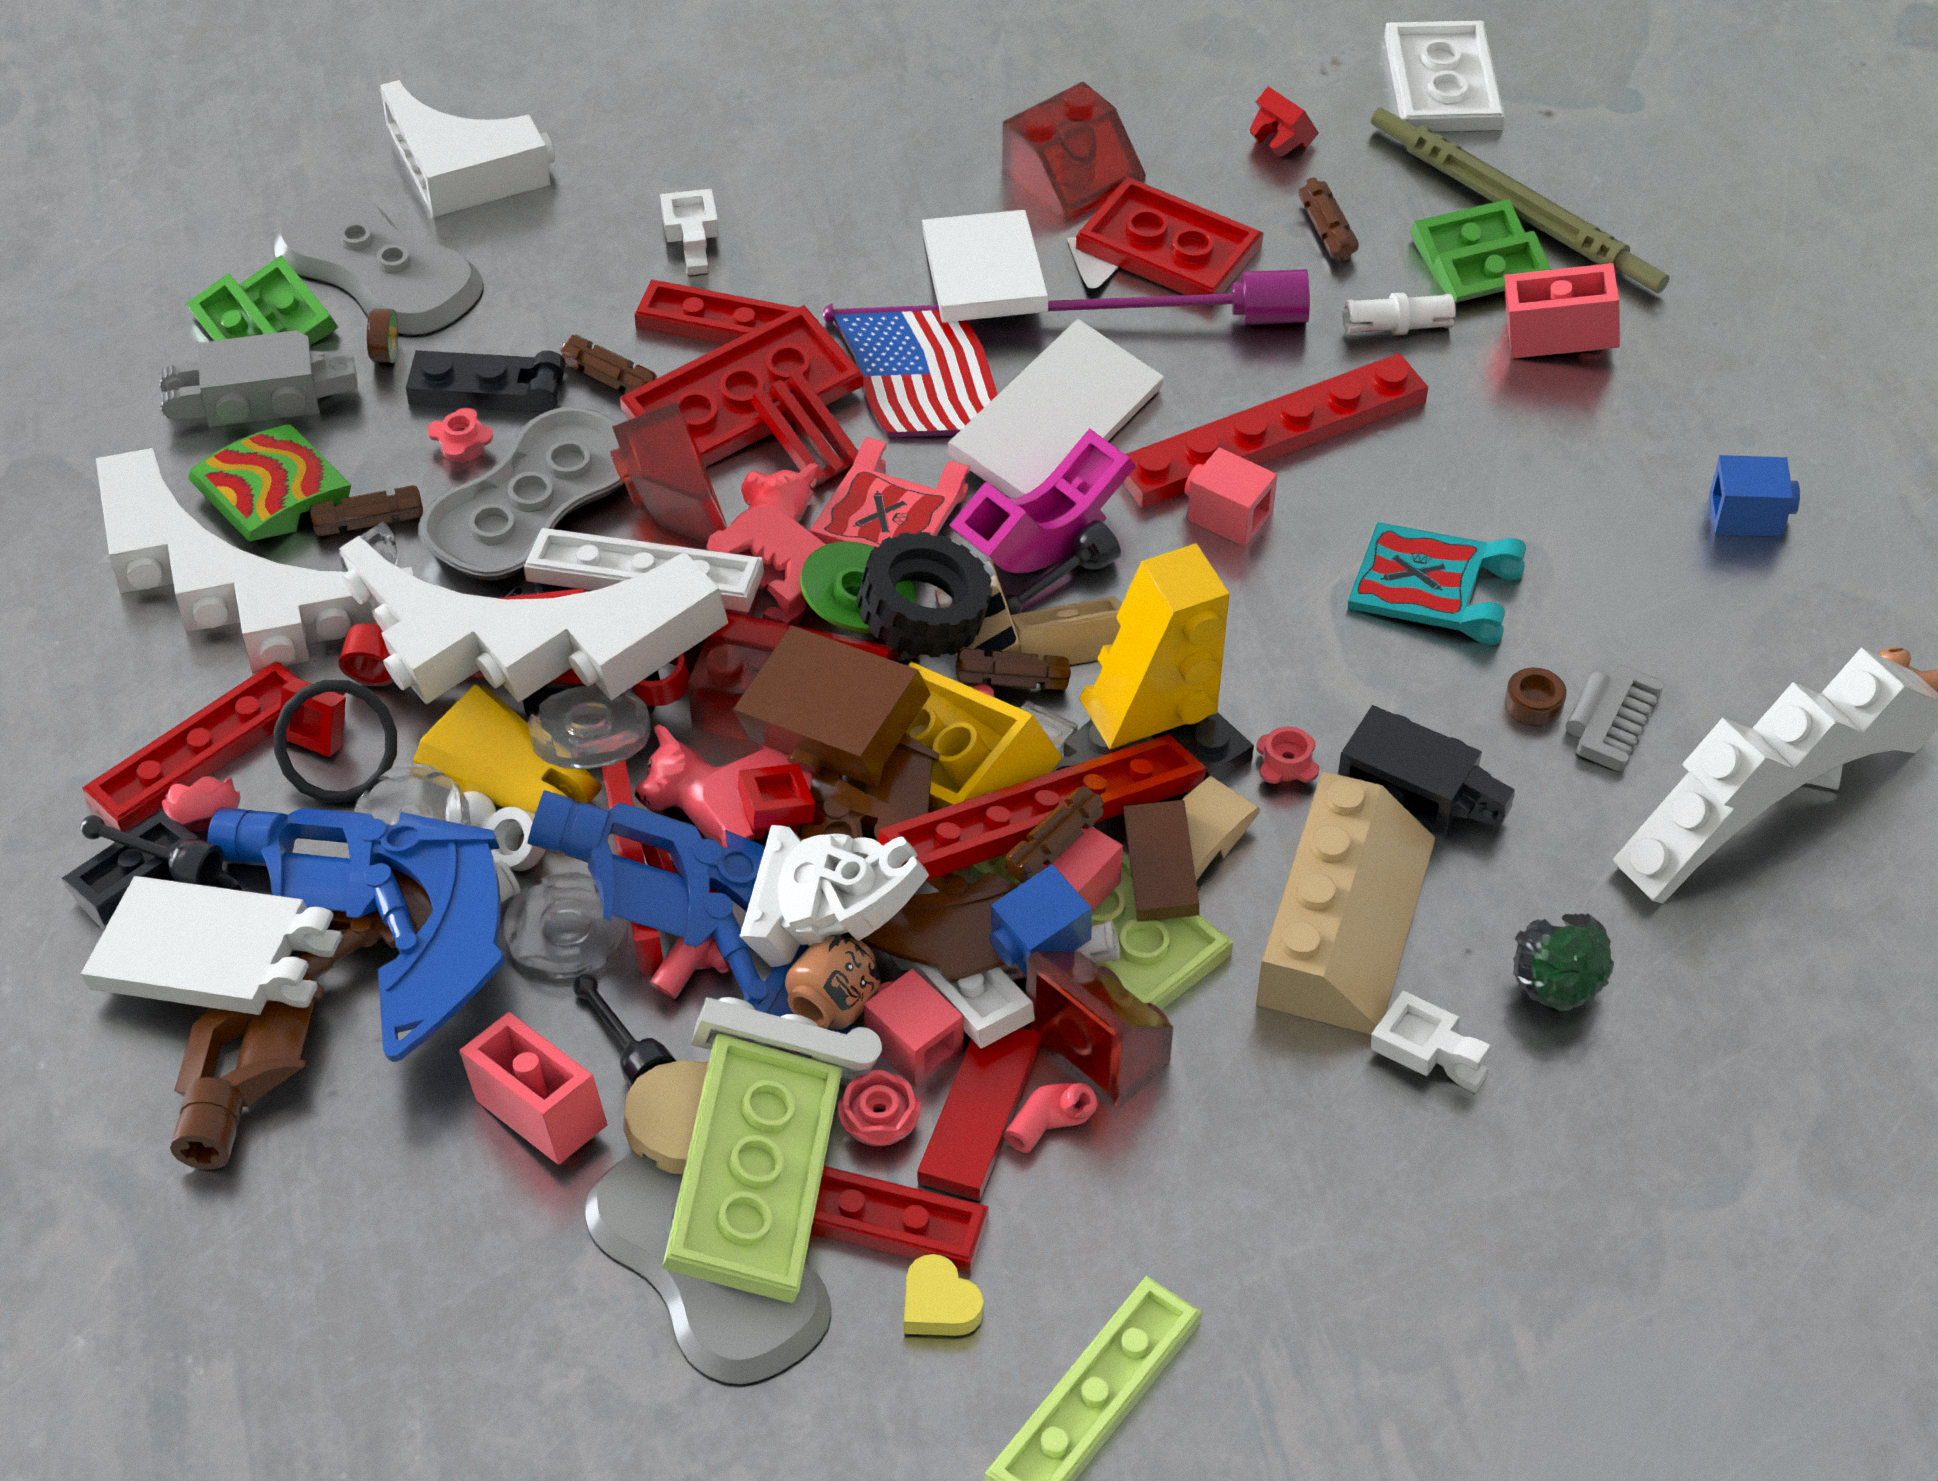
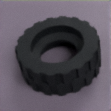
M919 532V534L899 533L897 537H888L882 540L879 547L875 546L870 552L858 590L859 593L856 601L857 608L861 610L860 618L862 622L870 627V632L877 639L881 638L887 642V646L895 650L901 649L906 651L909 655H929V658H935L943 654L949 653V655L959 653L962 647H969L974 642L975 636L979 635L992 597L993 588H990L992 580L989 572L984 570V563L979 557L975 558L970 553V549L962 544L958 545L952 542L950 538L942 535L941 537L933 536L928 532ZM902 581L925 582L946 592L952 598V604L950 607L945 608L921 606L903 597L896 590V586Z

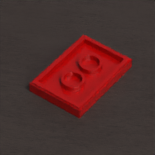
M1126 177L1077 233L1075 249L1184 295L1223 294L1262 247L1264 233L1140 181Z

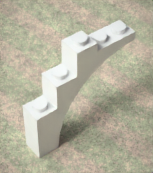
M153 448L96 458L109 556L120 594L174 584L185 633L241 622L252 672H257L275 661L281 662L284 666L309 662L310 657L307 644L346 637L348 630L357 624L371 623L378 625L372 613L375 610L373 605L369 601L360 605L346 587L342 579V575L346 572L318 571L276 563L237 549L205 530L178 504L163 481ZM412 567L401 568L413 575Z
M360 536L339 548L348 568V571L342 575L346 587L360 605L369 601L375 608L372 613L383 631L381 634L390 654L388 658L383 660L387 671L400 689L404 691L411 686L426 705L479 670L493 688L496 689L503 684L518 703L571 668H573L579 679L586 686L589 687L595 683L610 700H613L728 624L719 587L686 552L642 575L599 590L557 598L506 600L462 594L422 581L388 562Z
M1861 647L1822 693L1792 682L1753 728L1722 718L1682 764L1689 772L1612 861L1652 901L1664 903L1695 869L1730 837L1768 807L1806 782L1839 765L1869 754L1894 750L1916 753L1938 729V692L1914 671Z

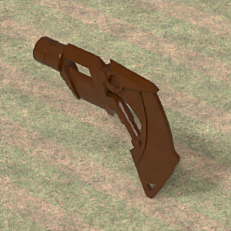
M905 733L883 766L879 786L874 787L867 784V793L845 782L842 774L821 767L818 775L812 774L810 792L814 802L824 810L825 820L821 825L802 823L801 840L826 834L849 835L852 839L864 838L862 832L866 831L873 833L875 840L878 841L881 828L927 814L929 809L933 760H939V753ZM991 872L986 873L973 884H967L964 877L953 875L952 873L930 879L926 882L939 892L913 895L889 921L860 940L866 945L886 954L938 968L943 977L950 981L989 971L1005 965L994 951L989 940V934L992 933L991 904L1020 885ZM849 932L845 933L846 935L853 937Z
M391 869L411 914L410 920L417 934L433 911L430 898L423 887L411 877ZM330 910L334 916L327 930H345L342 932L343 937L332 957H320L309 952H305L297 957L307 961L309 965L302 980L314 981L333 969L334 963L361 946L371 947L375 945L379 938H382L392 949L395 948L396 944L389 927L383 923L379 911L376 910L359 918L346 917L347 912ZM317 983L318 988L308 1007H294L283 1002L267 1000L260 1015L211 1008L192 1025L174 1090L184 1096L179 1113L180 1116L177 1120L170 1146L172 1155L178 1161L187 1166L209 1170L221 1168L227 1164L243 1107L251 1105L261 1096L305 1067L306 1061L300 1060L314 1002L322 998L324 987ZM245 1034L236 1069L220 1078H214L222 1044Z

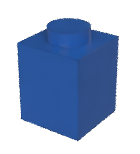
M1719 455L1709 493L1715 535L1783 537L1789 514H1797L1800 503L1799 482L1792 481L1790 478L1787 457Z
M1051 864L991 904L992 933L989 934V940L996 954L1006 965L1012 966L1016 963L1031 981L1091 940L1092 908L1057 868Z

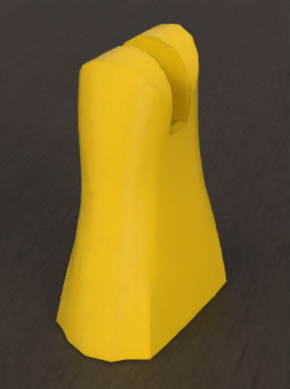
M476 684L422 737L412 765L414 775L427 783L459 794L468 791L481 792L488 796L495 806L501 809L517 807L536 813L544 790L575 799L574 801L579 803L585 802L590 804L600 793L602 784L585 768L542 737L498 696L485 686L480 687Z

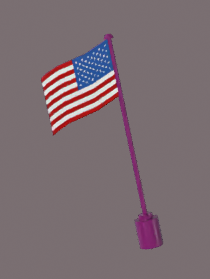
M1307 269L1242 272L1241 283H1232L1231 294L1048 301V311L1232 304V314L1242 315L1243 325L1308 323L1310 314L1309 277ZM829 304L823 310V319L830 325H834L835 322L855 358L857 367L864 374L863 390L868 408L879 428L888 438L956 435L998 395L984 348L967 320L942 322L938 305L833 309V304Z

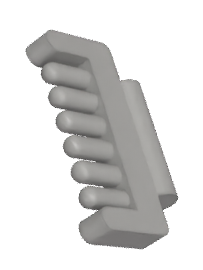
M1618 665L1611 679L1601 672L1591 674L1566 723V730L1571 735L1581 738L1576 750L1577 754L1615 771H1624L1629 756L1632 754L1631 746L1637 744L1636 736L1641 735V726L1647 723L1646 716L1652 713L1651 706L1655 705L1657 699L1660 698L1664 683L1657 678L1625 665Z

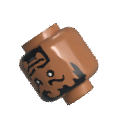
M838 935L827 936L822 943H815L809 946L788 970L786 975L787 1001L793 1014L807 1017L813 1020L817 1027L824 1029H845L854 1023L864 1011L865 1002L878 993L881 984L879 970L874 963L875 957L871 949L860 940L857 941L853 937L844 938Z

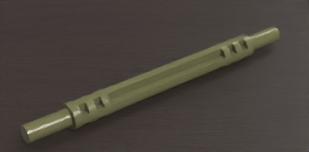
M1379 107L1373 113L1371 125L1407 145V152L1420 158L1425 163L1432 165L1437 170L1449 175L1493 202L1510 199L1518 217L1569 246L1577 253L1584 255L1592 262L1599 265L1613 263L1615 273L1620 271L1657 294L1666 288L1670 276L1630 253V246L1624 242L1615 239L1607 232H1603L1595 225L1562 208L1465 151L1455 143L1448 141L1445 137L1436 134L1426 126L1421 125L1417 128L1383 107Z

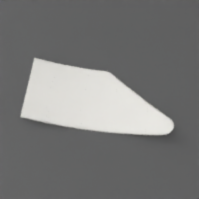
M1076 237L1067 238L1075 263L1088 288L1099 287L1118 268V266L1075 249Z

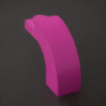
M1089 428L1050 476L1034 490L1017 498H1008L986 481L949 526L1001 569L1011 573L1037 571L1071 552L1072 539L1084 526L1093 520H1099L1103 523L1107 519L1100 509L1134 470L1136 465L1127 455Z

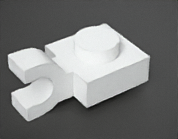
M712 188L660 194L667 242L683 241L688 275L709 273L705 249L707 248L706 238L719 237L718 219Z
M1402 991L1372 1032L1370 1049L1425 1076H1428L1437 1063L1443 1066L1447 1075L1456 1084L1476 1094L1488 1076V1068L1482 1064L1490 1053L1491 1045L1473 1037H1464L1457 1034L1459 1016L1406 991Z

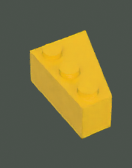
M1197 543L1141 561L1116 616L1121 625L1113 645H1103L1097 658L1102 666L1094 686L1087 685L1084 687L1079 698L1109 750L1184 724L1198 723L1207 716L1218 712L1230 593Z

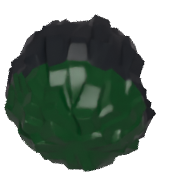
M1575 913L1574 915L1564 914L1562 920L1566 926H1552L1546 919H1537L1527 925L1526 931H1519L1515 937L1518 945L1513 958V974L1521 988L1526 990L1531 1000L1539 1001L1558 1011H1568L1573 1007L1593 1001L1595 995L1609 984L1608 978H1610L1614 967V961L1611 959V940L1607 936L1603 924L1589 913L1586 915L1582 913Z

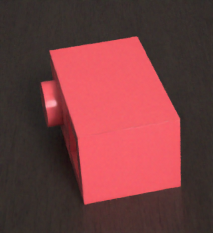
M1613 263L1504 275L1506 318L1511 359L1620 347L1619 295Z
M507 1012L459 1050L476 1101L556 1164H561L608 1125L593 1074L512 1013Z

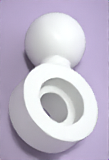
M477 791L464 792L458 795L450 804L448 821L494 830L500 849L491 850L495 863L502 859L510 870L525 871L535 866L545 853V849L527 844L535 813L517 807H505L496 811L492 800L485 794ZM524 833L523 843L518 849V839Z

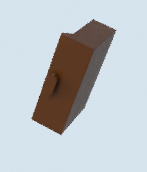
M791 625L737 702L733 711L751 741L790 755L788 758L789 763H799L801 770L818 775L821 767L878 787L881 782L884 764L931 694L918 669Z

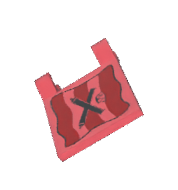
M866 437L859 448L853 466L809 532L825 544L850 541L879 547L882 540L888 537H897L899 533L919 534V532H928L930 535L937 536L955 505L964 501L968 494V484L964 483L969 473L970 466L955 461H948L937 488H931L883 474L886 469V461L881 459L887 448V442Z

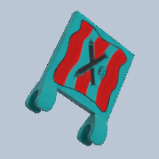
M1377 522L1349 596L1348 609L1460 630L1482 644L1496 645L1501 641L1504 633V627L1501 625L1505 616L1503 606L1493 602H1483L1470 606L1469 603L1482 566L1506 580L1516 581L1521 578L1525 569L1523 558L1526 552V544L1516 538L1483 542Z

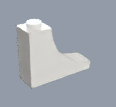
M400 80L380 85L386 125L433 218L551 185L548 163L555 161L553 146L546 132H538L529 114L494 120L461 118L439 112L421 103L404 88Z

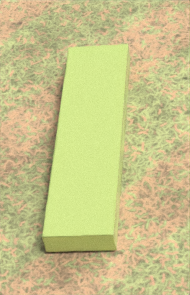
M1145 1276L985 1472V1481H1075L1201 1324L1202 1311L1148 1276Z

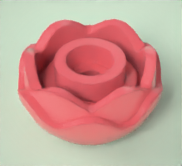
M205 776L198 779L190 787L182 784L172 785L168 794H166V800L162 801L164 812L172 820L181 823L191 832H201L209 830L210 822L217 810L222 807L238 809L241 796L240 791H235L232 778L225 779L222 783L216 778Z
M874 1070L866 1075L856 1077L847 1085L844 1096L838 1101L839 1118L846 1132L858 1142L872 1147H887L903 1140L915 1128L921 1109L920 1099L914 1095L909 1082L900 1075L891 1074L884 1070ZM876 1109H883V1110H884V1112H880V1113L874 1112V1111H875Z

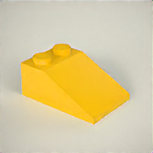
M910 662L908 665L919 670L931 695L906 731V734L939 753V760H933L928 813L1049 774L1063 759L1033 714L916 663Z

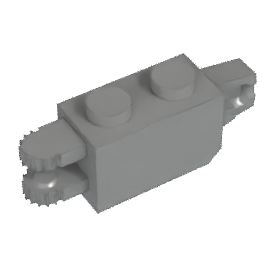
M297 330L197 343V362L181 363L177 366L171 365L170 367L166 366L158 374L159 388H161V392H165L162 393L159 402L162 415L167 416V419H178L179 421L182 418L188 420L207 417L209 428L318 414L319 398L354 390L358 387L357 371L352 351H311L308 336Z

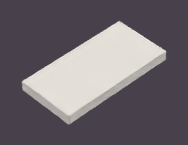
M1077 318L949 441L946 454L959 463L969 465L970 471L1009 498L1023 496L1034 490L1050 476L1089 428L1106 441H1109L1161 389L1164 376Z

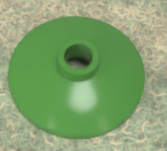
M850 541L834 542L816 549L806 559L800 576L803 596L809 606L831 624L849 631L871 633L870 627L864 624L860 618L861 610L857 608L856 600L865 565L874 546ZM913 581L899 582L896 590L903 597L914 603L915 588Z

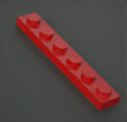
M1400 353L1127 453L1125 455L1133 461L1136 467L1124 480L1123 485L1141 509L1185 493L1186 481L1193 468L1197 464L1204 465L1219 447L1260 465L1425 403L1428 385Z
M1168 734L881 828L877 842L884 846L891 840L903 836L915 849L918 855L915 858L928 872L929 876L925 880L928 881L1007 854L1020 841H1027L1028 843L1026 835L1059 805L1067 806L1064 800L1079 787L1087 786L1093 793L1099 794L1103 799L1104 804L1102 808L1104 812L1095 822L1097 823L1123 814V806L1156 803L1191 791L1203 782L1207 768ZM908 860L905 861V862L901 865V867L904 866V865L908 862Z

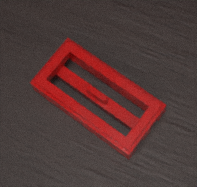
M800 370L790 374L789 379L785 382L780 379L773 383L770 390L765 392L762 389L754 393L751 401L752 405L799 470H803L811 463H816L817 465L818 463L774 403L777 401L781 403L795 422L797 430L804 440L811 444L827 466L823 469L818 466L817 472L810 484L813 489L853 466L858 453L857 448Z

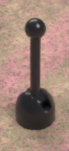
M1093 520L1080 529L1072 539V556L1017 595L1009 594L1004 596L1010 615L1019 614L1024 603L1078 565L1088 570H1100L1121 556V549L1112 531L1099 520Z
M96 815L87 816L80 825L81 833L88 839L95 840L103 837L167 860L170 874L176 882L212 887L222 869V848L204 840L188 839L178 843L173 850L106 826L104 820Z
M581 974L576 977L573 982L574 993L579 998L588 999L625 1047L620 1056V1069L630 1087H632L638 1077L655 1066L676 1061L669 1050L654 1038H644L641 1041L634 1039L598 993V982L594 976Z

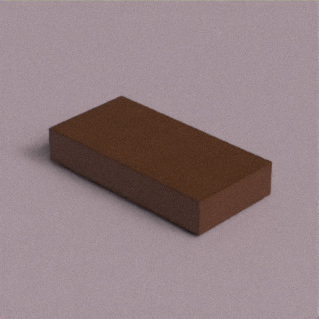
M1177 800L1123 806L1137 922L1199 916V898L1185 801Z

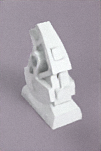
M771 825L740 938L770 967L791 963L800 944L811 946L815 943H822L825 937L830 935L840 936L849 932L859 941L876 931L899 912L924 883L929 874L924 866L915 858L918 856L915 849L903 836L891 840L884 846L870 838L852 839L849 835L845 834L817 835L801 840L790 827ZM908 860V862L901 867V865Z

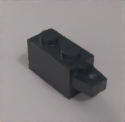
M1374 705L1370 707L1340 755L1338 775L1382 785L1429 832L1443 838L1446 837L1457 817L1471 818L1500 828L1512 808L1515 796L1514 788L1493 778L1490 773L1479 767L1482 751L1466 745L1459 739L1447 737L1414 723L1405 716L1393 714Z

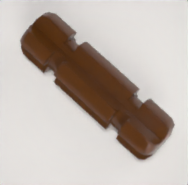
M1315 177L1308 179L1307 184L1299 189L1300 200L1305 209H1307L1308 215L1322 241H1324L1332 258H1340L1342 262L1350 260L1351 254L1359 249V242L1355 234L1350 230V225L1336 199L1333 198L1328 184L1325 181H1318Z
M571 335L567 342L562 344L560 349L567 366L577 371H582L585 368L584 374L618 391H623L626 388L625 394L657 379L655 372L639 364L633 368L634 362L600 345H594V348H592L593 342L579 335Z
M410 485L394 488L395 494L388 496L386 490L342 498V504L335 506L333 505V500L315 503L310 509L314 531L317 536L324 537L339 534L338 528L346 526L348 532L392 524V518L400 516L401 522L418 519L423 514L420 492L417 486Z
M964 648L959 651L955 664L957 680L963 684L981 685L983 679H987L989 686L1035 689L1038 683L1042 684L1043 690L1063 691L1067 689L1071 676L1069 659L1064 656L1044 655L1043 660H1038V654L991 650L990 656H984V650Z
M1087 786L1079 787L1064 800L1067 806L1059 805L1026 835L1028 843L1027 841H1020L1006 854L1005 860L1007 864L1005 869L1008 874L1023 884L1045 869L1042 865L1043 863L1045 865L1052 864L1083 834L1080 829L1081 827L1082 829L1090 828L1103 815L1102 806L1104 801L1099 794L1093 793Z

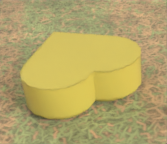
M931 1254L916 1259L910 1265L906 1276L904 1334L958 1336L966 1335L979 1326L984 1313L982 1292L973 1282L958 1277L957 1268L952 1261L944 1256Z

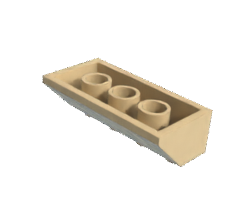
M1325 771L1321 772L1261 961L1256 1000L1257 1006L1369 1035L1372 1034L1386 1014L1434 847L1435 837L1382 785Z

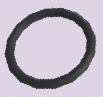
M321 680L301 688L283 706L274 727V754L283 775L300 793L323 803H349L370 795L388 777L397 756V729L388 707L370 689L349 680ZM325 692H346L364 700L378 714L385 732V753L377 771L363 784L346 791L324 790L308 783L293 768L286 750V730L294 712L309 698Z

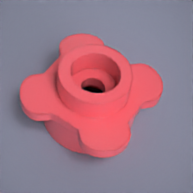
M461 408L446 416L443 421L432 422L427 428L428 437L439 442L442 455L446 459L457 463L469 462L479 457L485 445L492 442L493 430L488 426H483L477 420V412L470 408Z
M1290 726L1277 728L1270 734L1261 736L1256 745L1257 752L1263 756L1264 764L1260 767L1261 778L1272 784L1297 779L1305 783L1315 780L1319 774V766L1313 762L1312 758L1313 751L1315 750V740L1305 731Z

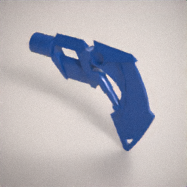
M543 791L527 844L555 853L560 852L565 854V856L587 862V868L593 877L600 895L603 919L611 921V916L613 915L683 937V944L698 947L713 937L724 961H728L743 992L744 1001L750 1003L756 1011L781 1017L782 1015L793 1014L787 1001L786 975L809 945L800 944L792 962L773 967L766 981H763L748 953L750 950L749 945L740 938L741 929L732 912V901L747 912L765 846L725 830L727 848H724L713 839L702 840L696 826L621 802L607 810L585 802L579 803L574 801L575 799L550 791ZM615 834L669 851L678 874L612 854L608 843L609 835ZM709 888H711V889H713V890H715V891H717V892H719V893H711V892H709ZM852 1023L851 1025H849L848 1027H846L845 1029H827V1030H831V1031H835V1032H838V1033H842V1034H846V1035H847V1033L850 1032V1030H851V1028H852V1026H853V1023Z
M222 807L212 817L208 830V842L222 848L223 862L266 866L270 875L272 895L303 899L307 908L322 907L328 910L347 912L346 917L359 918L376 910L379 911L383 923L389 927L396 947L400 952L396 959L378 969L382 1043L384 1054L389 1061L398 1062L431 1037L465 1006L504 964V955L497 947L500 929L501 898L496 864L491 850L500 849L494 830L400 812L399 823L396 825H388L381 819H374L373 814L301 808L287 815L277 812ZM298 838L348 844L350 858L292 852L295 840ZM391 869L411 877L423 887L430 898L433 911L417 934L410 920V910ZM413 1029L403 1039L398 1040V1033Z

